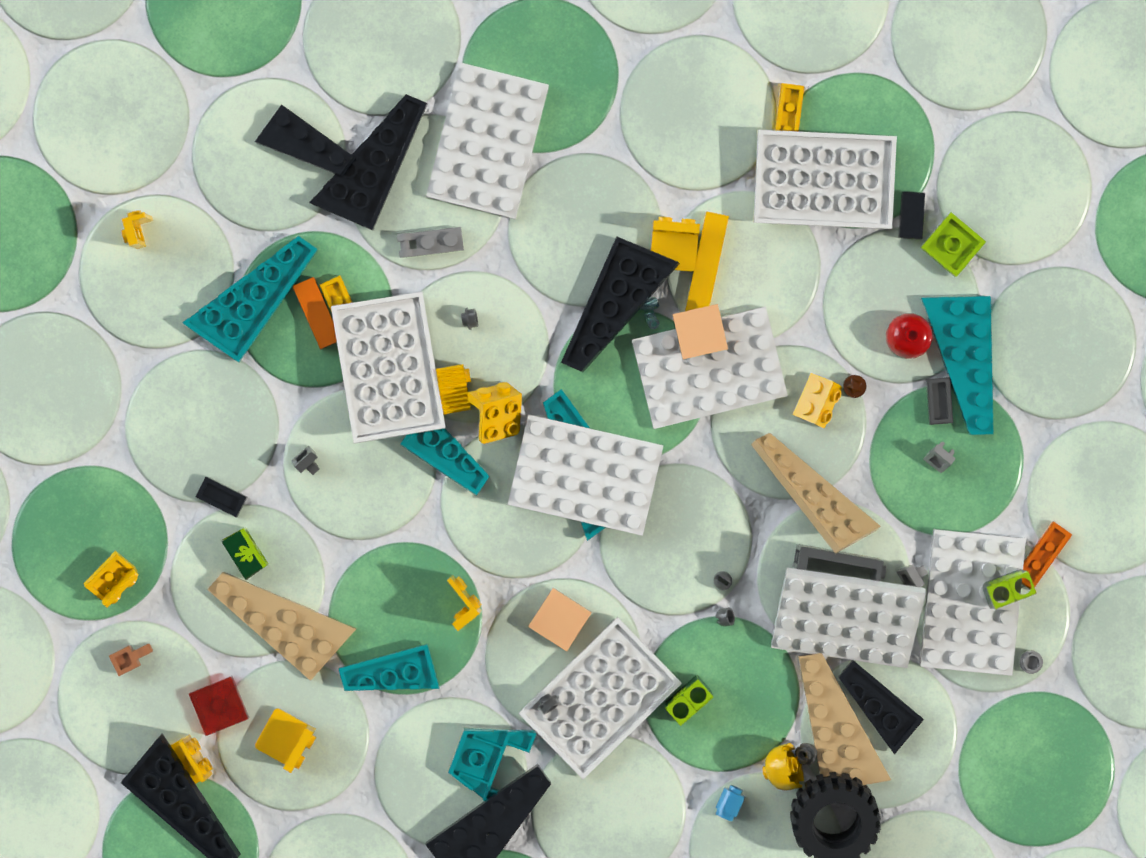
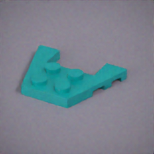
M464 728L448 773L468 789L473 790L485 801L499 791L491 787L506 746L509 745L530 753L537 732L533 730Z

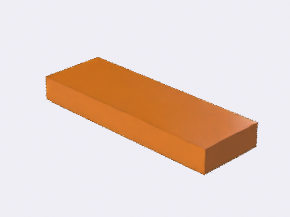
M312 277L294 285L293 289L319 348L323 349L337 343L333 318L315 278Z
M1052 521L1024 560L1023 570L1029 571L1034 587L1072 536L1071 533L1054 521ZM1022 578V584L1031 590L1030 581Z

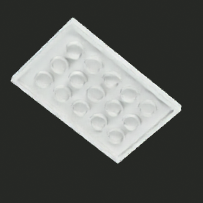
M460 62L426 197L516 220L549 85Z
M758 130L753 223L892 229L897 136Z
M418 292L331 306L354 444L445 429L423 293Z
M766 307L721 317L728 346L727 350L682 359L676 329L632 340L653 429L788 396Z
M528 414L508 505L643 536L664 445Z
M933 529L920 656L921 667L1013 675L1020 600L998 609H990L983 592V585L987 581L1023 569L1026 538ZM1022 578L1018 579L1015 583V590L1019 594H1021ZM1003 586L997 587L993 592L995 601L999 603L1007 601L1009 598L1008 589Z
M787 568L772 635L771 648L808 654L821 653L823 656L908 668L926 589Z
M617 617L519 712V715L584 779L670 696L682 682ZM546 694H550L551 697L556 695L559 705L547 714H543L541 709H537L540 705L538 700Z

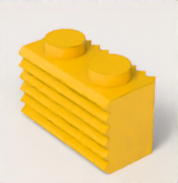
M464 364L436 369L443 414L471 410V405L473 404L468 401L467 382H471L469 368L465 369Z

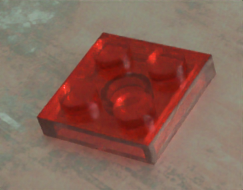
M233 676L189 693L205 736L249 719Z

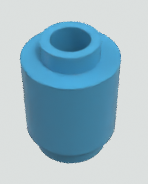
M730 785L729 788L724 787L716 805L717 811L715 814L726 820L733 821V818L737 817L745 799V796L742 794L743 790L733 785Z

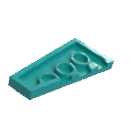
M446 428L409 434L400 443L402 447L475 496L478 495L490 477Z
M428 644L339 668L344 691L440 689Z

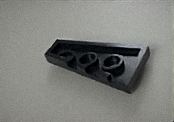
M282 104L255 140L257 144L310 163L339 176H343L355 160L353 155Z
M852 660L838 678L895 755L924 719Z

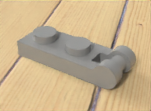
M461 227L397 235V240L401 246L399 251L400 258L464 250ZM416 240L417 249H410L409 241Z

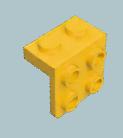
M659 217L658 221H653L651 251L679 262L680 264L675 269L677 271H694L696 268L700 224H695L694 219H682L681 222H672L670 217Z
M500 382L494 386L481 387L478 390L468 392V401L480 410L479 441L482 444L515 436L520 432L522 393L507 382Z
M276 708L255 743V748L285 765L283 769L291 773L294 768L299 770L305 759L302 754L305 748L310 749L316 739L313 735L316 728L282 709Z

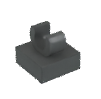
M309 445L292 460L294 467L300 473L307 469L314 475L320 470L315 463L318 457Z

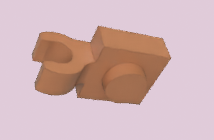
M150 643L135 651L129 645L109 655V658L118 676H121L141 666L138 659L153 652Z

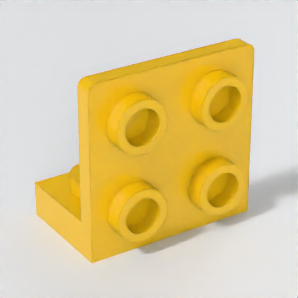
M452 575L447 581L469 607L467 609L465 606L454 616L456 620L452 625L459 631L481 613L480 607L482 604L474 594L470 596L465 589L468 586L460 576L455 578Z
M189 734L170 745L195 784L200 781L201 783L206 781L212 775V765L207 757L203 758L199 751L201 746L195 737L192 738Z

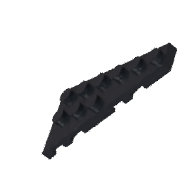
M405 94L380 125L352 154L355 160L344 175L339 176L335 174L309 203L373 231L428 104Z
M616 236L561 363L584 372L680 263Z
M162 733L121 781V784L207 858H238L241 853Z
M536 764L432 837L425 845L435 858H497L549 788L551 781L541 767Z

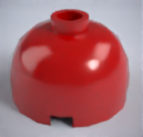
M914 313L902 314L894 318L886 331V343L889 349L904 359H913L923 355L930 348L933 339L932 329L928 321Z

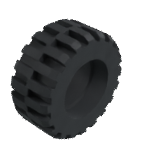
M829 772V776L823 777V774H819L816 776L817 780L812 782L809 779L806 781V788H799L796 792L797 799L792 800V811H790L793 834L799 848H803L804 853L808 857L813 855L814 858H860V854L864 853L866 855L871 850L870 844L875 845L877 842V834L880 833L881 829L879 809L869 787L863 785L862 781L857 777H854L852 780L850 774L847 773L837 776L836 772ZM833 803L846 804L857 813L853 825L846 831L838 834L824 833L814 825L816 814L823 807Z

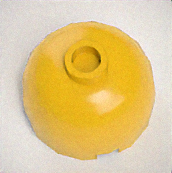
M791 743L773 748L768 753L765 766L762 768L765 779H769L774 787L783 791L801 788L803 785L799 784V782L804 781L802 764L797 761V756L794 757L792 750H795V747Z

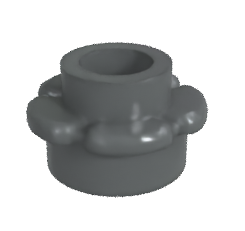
M465 308V313H461L462 323L464 327L468 326V329L472 330L473 327H478L477 313L475 309Z
M546 694L538 700L540 705L537 709H541L543 714L549 713L559 705L556 700L557 696L553 695L551 697L550 694Z
M800 744V747H797L795 750L797 761L802 765L813 764L817 758L816 748L812 744Z

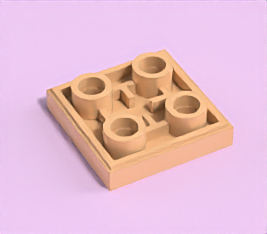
M718 304L672 314L682 359L728 349Z
M552 588L528 627L560 648L568 651L592 612L555 588Z

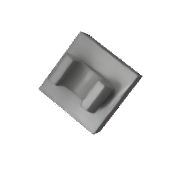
M944 442L932 448L923 459L940 473L951 466L956 459L953 457V449L949 452L943 449Z
M909 565L898 570L897 574L904 585L922 587L924 582L921 577L928 574L924 565L916 568L914 565Z

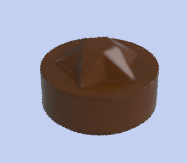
M851 375L843 382V391L851 398L861 397L867 388L865 380L859 375Z

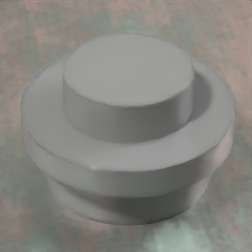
M1026 651L1020 657V667L1026 673H1037L1043 666V659L1036 651Z

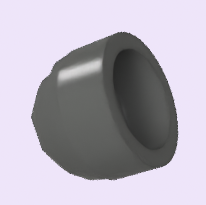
M725 571L718 572L714 576V585L720 590H726L732 585V577ZM719 576L729 582L727 586L717 580Z
M730 607L722 608L716 613L715 618H719L717 623L720 626L726 627L734 624L735 616Z

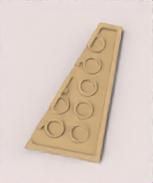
M771 433L756 439L751 444L835 554L881 527Z
M222 572L207 589L310 681L357 629L226 572Z
M823 654L798 656L814 746L817 750L819 774H823V777L829 776V772H836L837 776L847 773L850 774L852 780L854 777L860 779L863 785L890 781L891 778Z

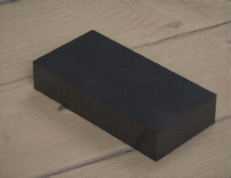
M901 192L898 238L923 239L925 193Z
M205 476L195 496L236 518L247 499V496L208 476Z

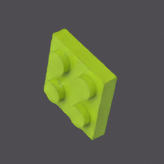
M950 212L920 248L950 274L957 277L986 241Z

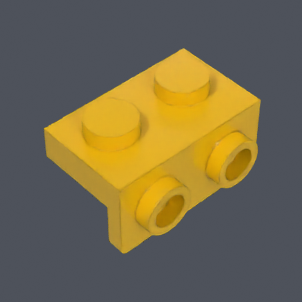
M141 210L127 213L128 217L122 219L124 229L121 232L124 242L136 249L146 247L140 224L153 221L152 216L141 212Z
M810 373L793 415L825 428L832 418V410L835 403L841 397L842 386Z
M115 550L84 582V586L102 600L103 605L108 608L120 599L121 593L127 587L130 588L135 584L139 574L136 567Z

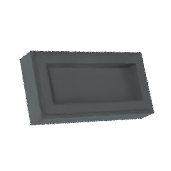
M950 377L926 379L929 425L953 423Z

